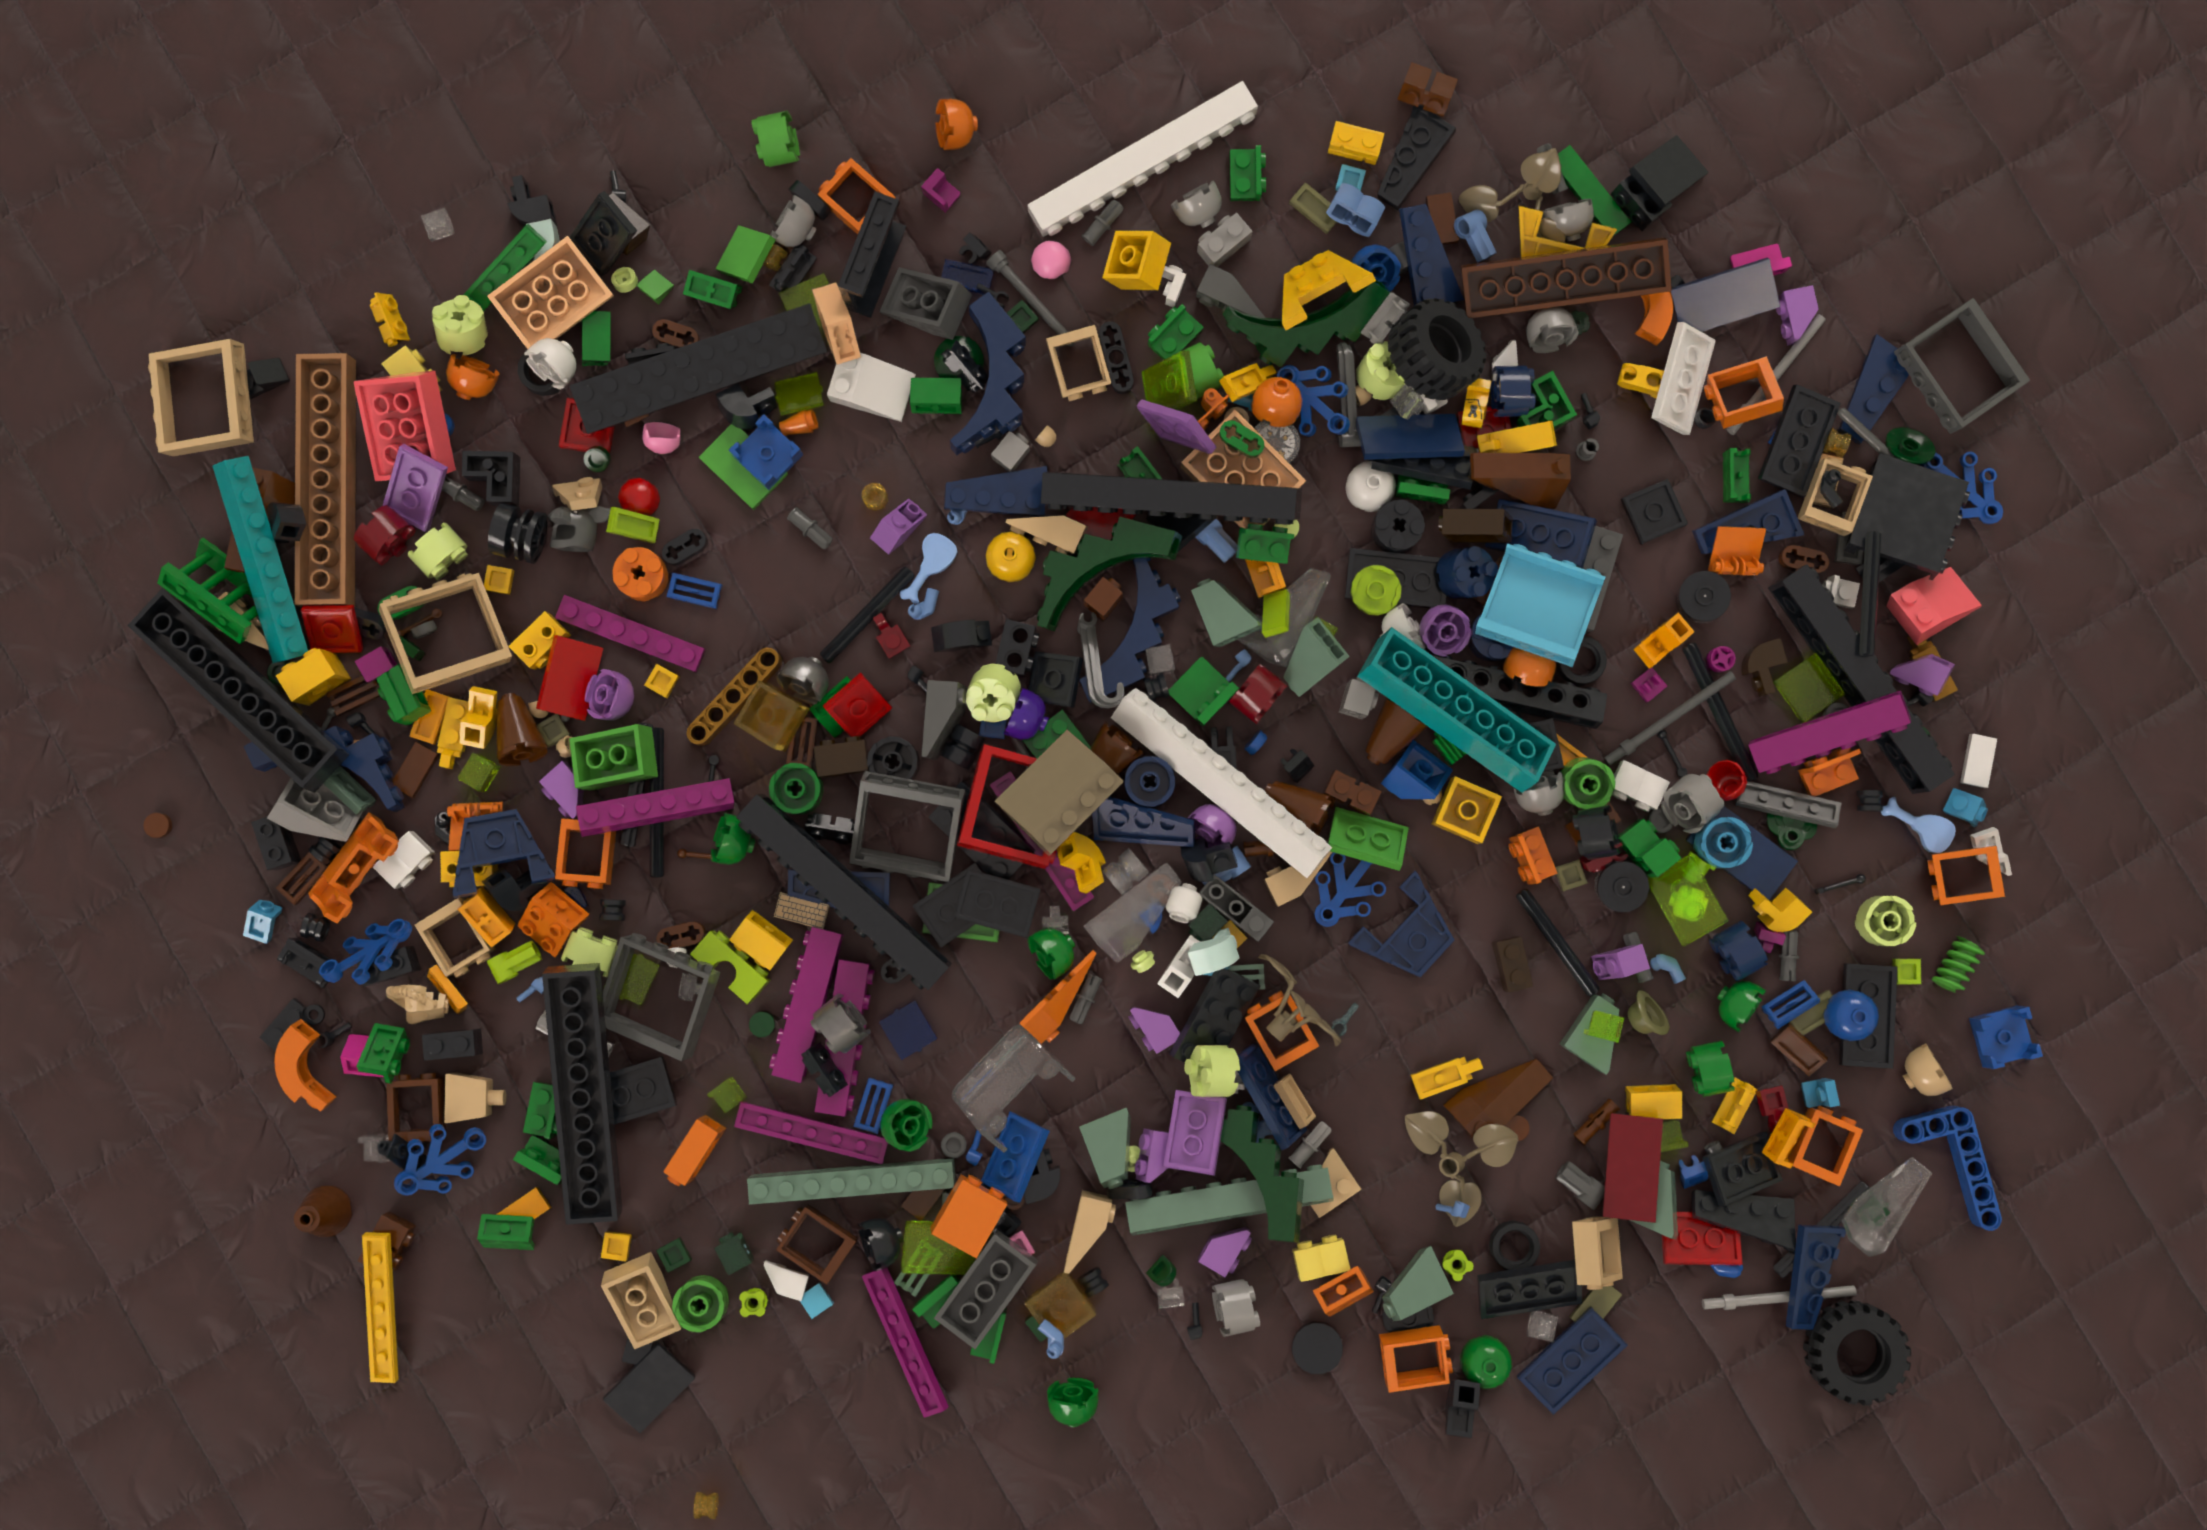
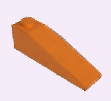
M1094 950L1020 1021V1024L1041 1044L1045 1040L1050 1043L1060 1033L1057 1028L1061 1025L1097 954Z

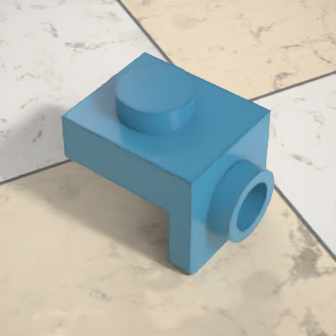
M1953 788L1943 811L1946 814L1968 821L1971 826L1976 827L1979 821L1982 822L1985 819L1988 808H1986L1983 798Z

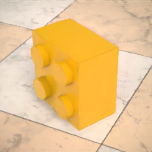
M1115 231L1102 278L1121 290H1158L1171 242L1154 231Z
M313 648L303 654V659L297 663L291 662L281 668L282 672L276 675L291 702L308 706L325 696L327 692L351 680L335 653L320 648Z
M1456 776L1452 777L1431 824L1471 842L1481 844L1484 841L1502 796Z

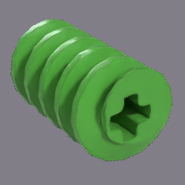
M1956 936L1959 941H1953L1951 944L1955 950H1948L1946 953L1950 959H1943L1941 962L1945 968H1938L1936 970L1941 977L1934 976L1931 979L1940 987L1956 993V989L1965 990V987L1960 982L1970 981L1965 973L1975 972L1970 966L1971 963H1980L1975 955H1985V952L1978 945L1960 936Z

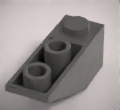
M1209 265L1197 289L1196 297L1199 298L1200 303L1208 307L1214 305L1222 309V313L1230 306L1244 314L1265 318L1233 274L1214 265Z
M1215 874L1214 880L1208 881L1199 892L1202 898L1257 942L1274 923L1273 920Z

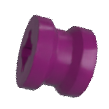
M1720 646L1708 652L1705 662L1709 670L1720 673L1732 668L1736 657L1731 648Z

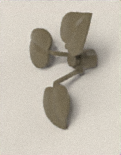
M1556 148L1528 156L1521 165V174L1526 183L1521 184L1518 189L1504 199L1497 201L1498 194L1495 189L1485 185H1477L1464 190L1458 198L1459 203L1466 213L1477 209L1481 210L1485 214L1487 222H1491L1499 214L1498 206H1502L1520 192H1523L1528 200H1536L1535 209L1539 210L1543 199L1542 193L1554 191L1561 181V164ZM1551 218L1541 219L1537 236L1565 243V234L1556 227V222Z
M1265 954L1259 955L1258 958L1269 961L1284 976L1288 983V988L1280 1006L1273 1014L1276 1018L1266 1027L1267 1030L1281 1042L1290 1032L1294 1033L1297 1028L1312 1022L1329 1033L1334 1040L1335 1046H1338L1342 1042L1338 1034L1320 1017L1312 1006L1306 1004L1300 995L1292 991L1297 981L1290 971L1274 958ZM1291 993L1298 1008L1291 1015L1287 1011L1282 1014ZM1299 1012L1301 1017H1307L1296 1023L1295 1017Z
M1424 1111L1406 1115L1405 1124L1407 1132L1414 1145L1420 1151L1432 1155L1439 1150L1441 1145L1442 1154L1440 1157L1442 1159L1439 1163V1169L1443 1175L1457 1180H1449L1441 1187L1439 1193L1440 1203L1453 1207L1455 1201H1460L1469 1205L1470 1208L1466 1218L1454 1217L1451 1213L1446 1212L1455 1227L1466 1223L1479 1210L1482 1195L1475 1183H1465L1464 1178L1458 1175V1173L1464 1169L1465 1161L1481 1153V1158L1487 1165L1492 1167L1504 1166L1514 1156L1519 1139L1517 1134L1506 1126L1487 1124L1480 1127L1473 1136V1141L1478 1149L1465 1156L1456 1152L1447 1154V1146L1443 1140L1449 1135V1126L1441 1114L1434 1111Z

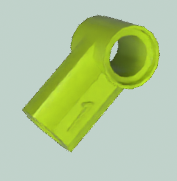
M529 941L510 952H503L486 962L497 984H501L517 976L518 972L541 961L542 957L536 944L533 941Z

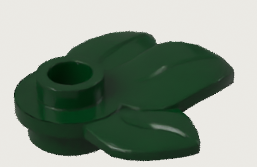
M1767 813L1769 830L1778 836L1779 844L1786 850L1800 848L1804 840L1811 839L1817 831V824ZM1788 834L1794 835L1795 840H1790Z

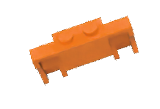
M368 812L308 893L309 897L319 906L324 917L337 924L350 913L353 904L350 895L361 884L363 877L369 869L376 864L378 859L384 862L398 848L399 840L395 833L385 827L382 819Z

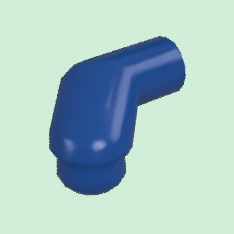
M1710 1265L1717 1275L1736 1278L1743 1271V1265Z

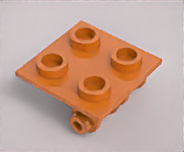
M1209 388L1204 392L1201 406L1207 413L1198 420L1203 430L1208 427L1207 425L1212 417L1217 420L1226 411L1228 394L1223 398L1213 388Z
M1718 526L1708 571L1722 575L1755 576L1763 573L1764 564L1759 562L1766 528Z
M503 802L455 803L452 806H448L447 814L451 816L448 851H460L464 818L502 812Z

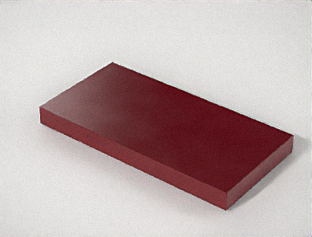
M1611 1113L1603 1217L1656 1223L1663 1119Z

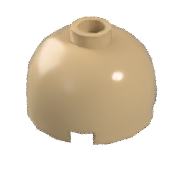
M1925 1043L1914 1049L1907 1056L1904 1064L1907 1074L1903 1075L1910 1089L1915 1087L1921 1094L1937 1096L1953 1088L1940 1064L1933 1057L1932 1051Z

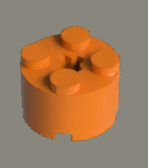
M642 547L627 548L616 559L613 566V581L618 589L630 598L637 601H648L661 595L667 587L669 580L667 567L663 560L651 550ZM638 571L645 572V576L637 577Z

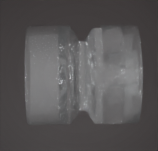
M1129 848L1118 856L1117 863L1111 862L1102 870L1122 896L1133 887L1134 881L1140 882L1149 874V871Z

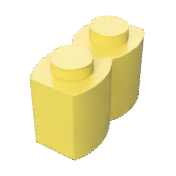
M1328 1235L1322 1237V1242L1312 1244L1311 1240L1297 1243V1248L1292 1249L1301 1282L1350 1270L1342 1238H1337V1235Z

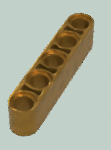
M768 647L763 648L746 664L687 728V738L690 742L699 746H705L723 730L779 670L782 665V658L777 651ZM767 654H774L775 662L771 666H765L763 663V659ZM751 672H756L758 675L757 682L753 685H748L746 682L747 675ZM737 690L741 695L740 700L734 704L730 703V693ZM721 709L723 711V718L718 722H714L712 720L713 711ZM704 727L706 731L705 737L702 740H696L694 736L696 729Z

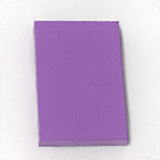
M1142 399L1137 404V409L1160 438L1208 454H1212L1216 446L1193 415Z
M402 444L397 452L383 506L388 505L409 524L427 532L432 524L448 467L406 444Z
M1176 1090L1163 1167L1215 1176L1227 1098L1195 1097L1191 1092Z

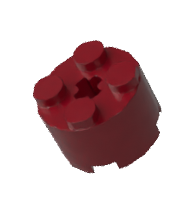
M388 505L381 506L373 511L371 514L374 518L367 525L361 523L353 538L357 545L381 566L387 563L392 556H401L407 549L405 543L416 532L411 524Z
M1259 664L1229 703L1257 724L1288 685L1266 667Z

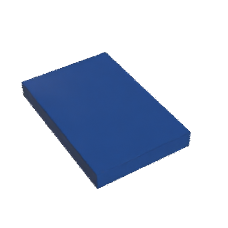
M1009 1112L982 1177V1183L990 1188L994 1187L1000 1190L1007 1198L1020 1203L1050 1131L1014 1112Z

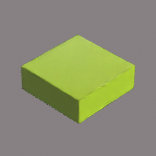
M1893 959V966L1898 967L1897 984H1921V959Z

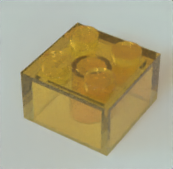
M758 680L733 724L771 748L785 752L810 708L772 684Z
M1064 1270L1025 1298L1024 1302L1039 1325L1044 1319L1048 1320L1063 1333L1064 1339L1096 1316V1308L1086 1297L1072 1275L1064 1273Z

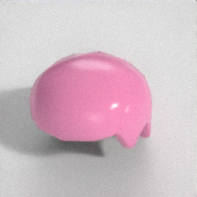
M1045 241L1039 244L1034 249L1031 258L1033 270L1045 279L1058 278L1060 275L1067 273L1070 268L1071 256L1069 250L1061 243L1055 241Z
M661 422L644 424L642 435L643 443L654 453H672L680 445V428Z

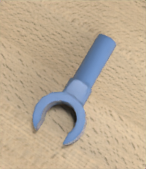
M1244 649L1235 656L1239 663L1225 678L1229 683L1243 667L1251 662V656L1247 650Z
M542 977L535 979L526 991L516 997L518 1002H522L536 990L541 994L544 993Z
M1455 1201L1453 1207L1436 1204V1210L1449 1212L1452 1216L1466 1218L1470 1208L1469 1205L1460 1201Z

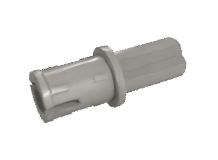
M1319 1122L1306 1138H1302L1303 1142L1288 1158L1301 1169L1315 1151H1319L1317 1148L1332 1132L1331 1128L1326 1123Z

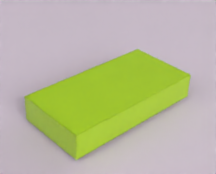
M611 507L606 532L652 544L656 542L660 519Z
M1287 589L1264 595L1262 633L1265 638L1289 631L1290 593Z

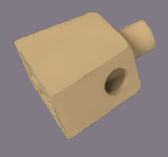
M458 1072L446 1074L444 1123L492 1115V1105L506 1104V1091L493 1090V1080L491 1078Z

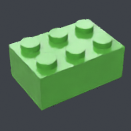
M635 724L569 738L574 782L577 789L591 791L658 777L652 727Z

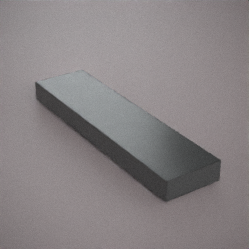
M1750 781L1747 782L1745 792L1735 801L1736 806L1831 828L1838 826L1841 802Z

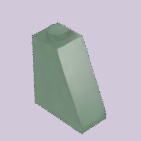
M1206 579L1199 582L1197 588L1191 590L1213 646L1222 647L1262 629V621L1221 582Z
M1319 617L1303 628L1283 677L1290 689L1298 697L1311 689L1350 657Z
M1602 993L1601 996L1595 994L1591 996L1560 1042V1045L1600 1073L1607 1075L1610 1070L1619 1009L1614 1006L1615 1001Z
M1127 1108L1079 1127L1103 1188H1117L1123 1184L1124 1180L1128 1179L1131 1116Z
M1660 1161L1656 1223L1630 1221L1676 1240L1678 1224L1675 1172L1669 1170L1670 1164Z
M1431 1246L1418 1250L1383 1295L1384 1311L1393 1321H1401L1454 1294Z

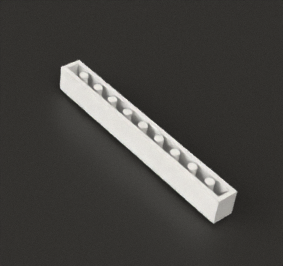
M1241 81L1027 205L1028 213L1043 237L1048 234L1053 236L1062 230L1063 225L1069 222L1073 224L1084 217L1083 214L1089 210L1096 211L1105 205V201L1110 198L1117 199L1127 192L1126 189L1129 187L1142 185L1148 180V176L1155 172L1157 174L1163 173L1170 167L1169 164L1178 160V162L1187 159L1195 149L1199 148L1201 150L1208 147L1214 138L1227 136L1234 130L1233 127L1240 123L1242 125L1248 124L1255 118L1258 105L1244 82Z
M1135 688L1122 699L1111 716L1116 723L1155 755L1166 761L1171 768L1303 876L1308 878L1332 849L1322 837L1316 835L1301 820H1298L1289 813L1283 805L1277 803L1263 789L1252 783L1242 772L1230 765L1224 757L1209 748L1203 740L1198 739L1183 724L1171 717L1165 709L1149 699L1144 692Z

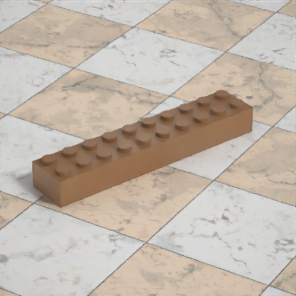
M347 353L296 354L295 504L302 507L306 520V527L300 541H295V605L303 607V605H354L355 607V541L353 538L355 535L356 392L353 382L356 381V360Z

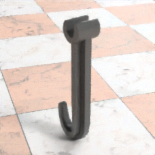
M1341 342L1337 345V367L1339 381L1348 386V394L1340 398L1341 414L1349 419L1350 427L1345 434L1338 435L1339 447L1361 446L1356 427L1357 409L1354 356L1351 346ZM1339 386L1340 393L1343 390V386Z
M1092 612L1090 622H1086L1084 620V613H1081L1077 624V631L1081 635L1088 695L1090 700L1101 708L1109 709L1116 707L1123 699L1124 686L1120 682L1117 684L1116 696L1114 698H1108L1104 694L1096 635L1097 616Z

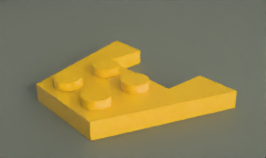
M1518 205L1521 257L1584 249V247L1538 237L1537 233L1543 211ZM1592 223L1585 248L1606 246L1617 229Z
M1329 250L1315 255L1311 260L1302 265L1293 267L1284 274L1282 325L1285 330L1308 318L1302 305L1344 282H1347L1352 292L1355 293L1376 281L1373 273Z

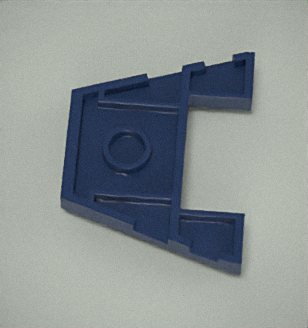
M517 809L464 818L453 887L454 898L477 894L473 868L527 859L532 884L555 880L553 870L549 867L543 853L539 850Z
M1413 871L1398 887L1417 904V907L1383 944L1364 926L1347 943L1358 950L1421 977L1454 942V938L1420 880V876L1416 871Z

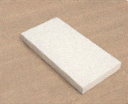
M1677 322L1651 418L1682 435H1690L1716 340L1685 322Z

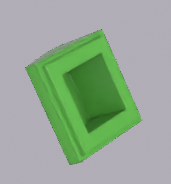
M653 270L636 285L640 291L658 305L674 287L671 282L656 270Z

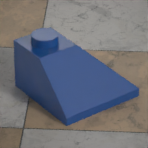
M1412 740L1388 771L1381 784L1400 799H1435L1453 769L1415 740Z

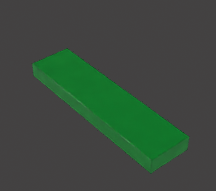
M1571 145L1558 153L1560 164L1562 165L1561 172L1566 185L1578 200L1592 199L1593 219L1597 224L1616 228L1617 231L1613 237L1630 225L1631 221Z
M527 224L463 295L480 305L484 312L492 303L487 296L520 272L547 241Z

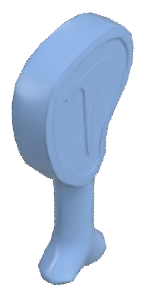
M932 533L923 540L922 551L924 559L920 565L919 573L907 589L900 591L901 599H910L913 604H918V591L927 577L941 573L955 560L958 553L956 545L941 534Z
M1896 797L1889 798L1888 804L1883 806V811H1881L1883 816L1892 815L1909 824L1912 830L1919 834L1921 844L1928 852L1934 854L1942 853L1951 845L1955 836V825L1948 819L1930 814L1914 816L1898 806Z

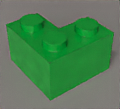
M1553 371L1534 380V383L1531 384V394L1535 395L1536 408L1529 411L1527 415L1520 416L1516 424L1518 427L1553 420L1555 430L1570 422L1577 415Z
M1639 819L1618 835L1619 841L1623 844L1621 847L1633 863L1645 872L1647 878L1659 877L1682 859L1678 854L1680 850L1672 840H1667L1666 838L1659 839L1656 835L1658 832L1656 827L1649 820Z

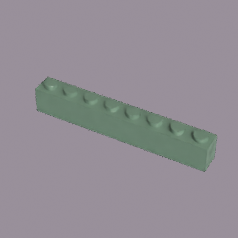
M954 1158L752 1174L747 1178L749 1205L953 1188L956 1183Z
M1313 1165L1307 1167V1171L1297 1173V1178L1304 1180L1302 1207L1334 1201L1328 1168H1322V1165ZM1289 1169L1282 1172L1297 1173V1169ZM1237 1178L1231 1180L1232 1184L1222 1186L1221 1182L1206 1184L1205 1189L1196 1190V1186L1185 1187L1181 1189V1193L1171 1194V1191H1161L1156 1193V1197L1131 1199V1201L1125 1202L1130 1234L1134 1236L1267 1213L1264 1197L1257 1180L1247 1181L1246 1178Z

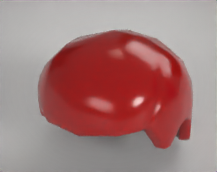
M638 477L628 479L620 488L618 500L624 510L649 516L658 508L660 496L658 489L652 483Z
M1730 760L1718 761L1709 768L1706 775L1712 780V785L1716 788L1723 801L1737 799L1745 792L1747 777L1737 762Z

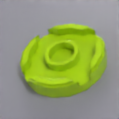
M1372 565L1356 574L1351 583L1350 594L1353 603L1360 611L1368 615L1379 616L1388 613L1397 605L1401 597L1402 587L1397 575L1391 569L1381 565Z

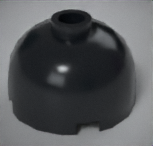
M882 1218L858 1223V1226L862 1228L859 1230V1236L867 1258L872 1257L875 1262L870 1264L872 1269L876 1272L892 1265L900 1255V1243L904 1242L900 1228L895 1229L891 1222Z

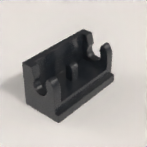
M288 938L277 960L313 981L319 987L325 988L328 982L319 974V968L330 958L298 938Z

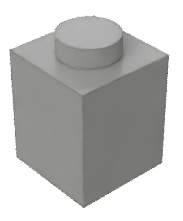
M1009 431L992 452L991 457L1008 472H1014L1030 452V447L1027 445L1029 441L1017 432L1014 435Z

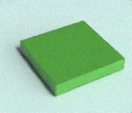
M738 225L716 270L722 274L753 284L776 239L771 235Z

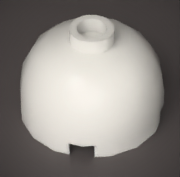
M551 338L541 339L524 353V355H529L526 362L543 381L547 379L553 381L554 383L551 386L554 388L563 389L575 375L576 359L572 353V347L565 341L560 342Z
M1373 461L1363 462L1354 467L1347 477L1345 486L1347 497L1352 505L1367 512L1379 511L1392 500L1396 490L1394 474L1371 469Z
M1402 603L1390 610L1382 621L1383 634L1392 627L1416 645L1425 649L1426 646L1419 635V623L1408 616L1412 612L1407 605Z

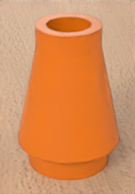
M803 409L788 419L779 422V427L784 436L813 433L815 429H818V421L812 409Z

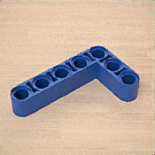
M1947 1106L1905 1117L1895 1122L1893 1126L1895 1137L1898 1140L1911 1144L1947 1136L1971 1222L1975 1226L1988 1231L1997 1229L2002 1222L2001 1213L1972 1113L1963 1107ZM1960 1112L1961 1121L1955 1124L1954 1115ZM1933 1118H1935L1937 1121V1126L1934 1130L1931 1131L1929 1128V1123ZM1911 1125L1912 1134L1906 1137L1905 1128ZM1967 1137L1968 1145L1962 1149L1961 1140ZM1974 1162L1975 1170L1969 1174L1968 1165ZM1981 1187L1982 1195L1976 1199L1975 1190ZM1988 1211L1989 1219L1983 1224L1982 1215Z

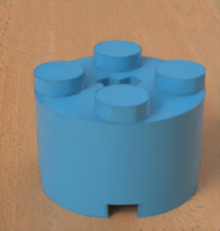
M1733 817L1713 818L1696 833L1693 848L1698 857L1715 868H1732L1743 864L1749 858L1753 849V842L1750 835L1751 832L1745 823ZM1721 838H1725L1724 843L1727 845L1726 847H1721Z

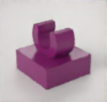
M1652 667L1648 668L1630 683L1646 703L1667 687L1666 683Z
M1756 921L1754 932L1765 952L1771 953L1774 943L1783 945L1786 938L1784 932L1772 931L1764 923Z

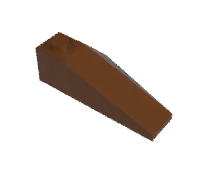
M1470 454L1472 480L1491 489H1499L1509 494L1508 497L1520 499L1528 505L1556 509L1571 480L1569 454Z
M252 468L266 514L267 506L271 502L295 504L294 482L273 471ZM231 531L224 568L245 573L236 541Z
M1535 1058L1498 1075L1488 1077L1483 1081L1460 1089L1443 1106L1473 1140L1475 1132L1484 1125L1499 1124L1505 1126L1553 1077Z

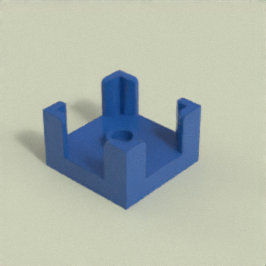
M763 414L755 423L758 428L741 445L739 442H736L729 449V452L769 491L803 456V453L793 441H789L775 427L773 422Z
M2017 1005L1969 1018L1982 1067L1997 1069L2005 1067L2004 1063L2018 1059L2031 1060L2043 1057L2040 1045L2031 1042L2025 1019H2032L2030 1007Z

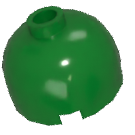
M724 813V816H721L713 838L716 850L711 849L712 862L726 865L735 864L744 859L747 852L751 853L753 851L755 838H751V834L746 833L738 825L741 821L736 818V815Z
M1045 928L1028 937L1027 943L1031 954L1036 952L1039 959L1036 963L1050 980L1053 978L1054 980L1071 968L1074 961L1073 948H1075V944L1068 934L1064 935L1061 931L1053 928Z
M1750 981L1736 982L1730 988L1725 986L1717 999L1721 1000L1718 1010L1722 1021L1739 1033L1742 1028L1738 1025L1749 1021L1762 1001L1758 995H1765L1767 990Z
M900 1099L891 1103L884 1110L880 1121L881 1133L885 1141L896 1149L911 1152L919 1149L926 1143L928 1129H932V1116L924 1104L916 1100Z
M1482 1335L1481 1337L1470 1339L1462 1348L1460 1354L1461 1369L1466 1379L1470 1382L1480 1383L1481 1388L1490 1389L1502 1385L1508 1379L1512 1369V1359L1507 1347L1498 1338Z
M1067 1378L1069 1383L1062 1384L1058 1380L1050 1385L1047 1391L1048 1407L1053 1418L1069 1427H1077L1088 1422L1094 1416L1098 1407V1388L1095 1389L1094 1383L1084 1378Z

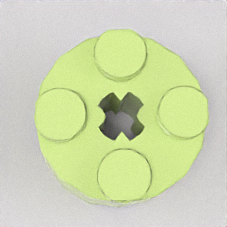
M458 295L452 300L433 307L432 315L436 339L443 351L448 354L454 351L463 352V355H470L485 346L484 341L488 336L484 312L480 305L469 300V297L465 295Z
M1384 341L1383 344H1374L1356 369V379L1359 386L1373 394L1372 398L1379 400L1394 398L1406 385L1402 376H1398L1396 373L1395 364L1391 363L1388 341Z
M445 522L441 524L442 529L439 531L434 527L415 543L418 547L415 552L412 550L408 552V557L428 578L434 577L437 581L449 572L447 568L453 562L459 564L468 556L465 551L467 549L466 543Z
M993 663L983 665L973 675L966 692V703L972 712V717L977 721L987 722L1007 720L1011 716L1020 695L1021 684L1018 676L1006 670L1004 665Z
M1874 896L1867 899L1859 907L1855 926L1860 935L1871 944L1876 946H1896L1910 939L1915 931L1916 922H1914L1913 908L1905 899L1897 896ZM1885 916H1887L1885 920L1888 922V925H1884L1883 920Z
M579 926L577 931L571 932L561 960L567 962L569 958L573 960L572 965L600 963V970L604 971L603 976L608 977L618 947L616 946L618 940L605 935L600 939L592 936L593 931Z
M1198 1045L1193 1050L1190 1059L1185 1061L1184 1069L1185 1073L1189 1074L1191 1094L1193 1096L1230 1097L1235 1093L1239 1084L1234 1083L1235 1071H1240V1064L1234 1048H1228L1227 1045Z

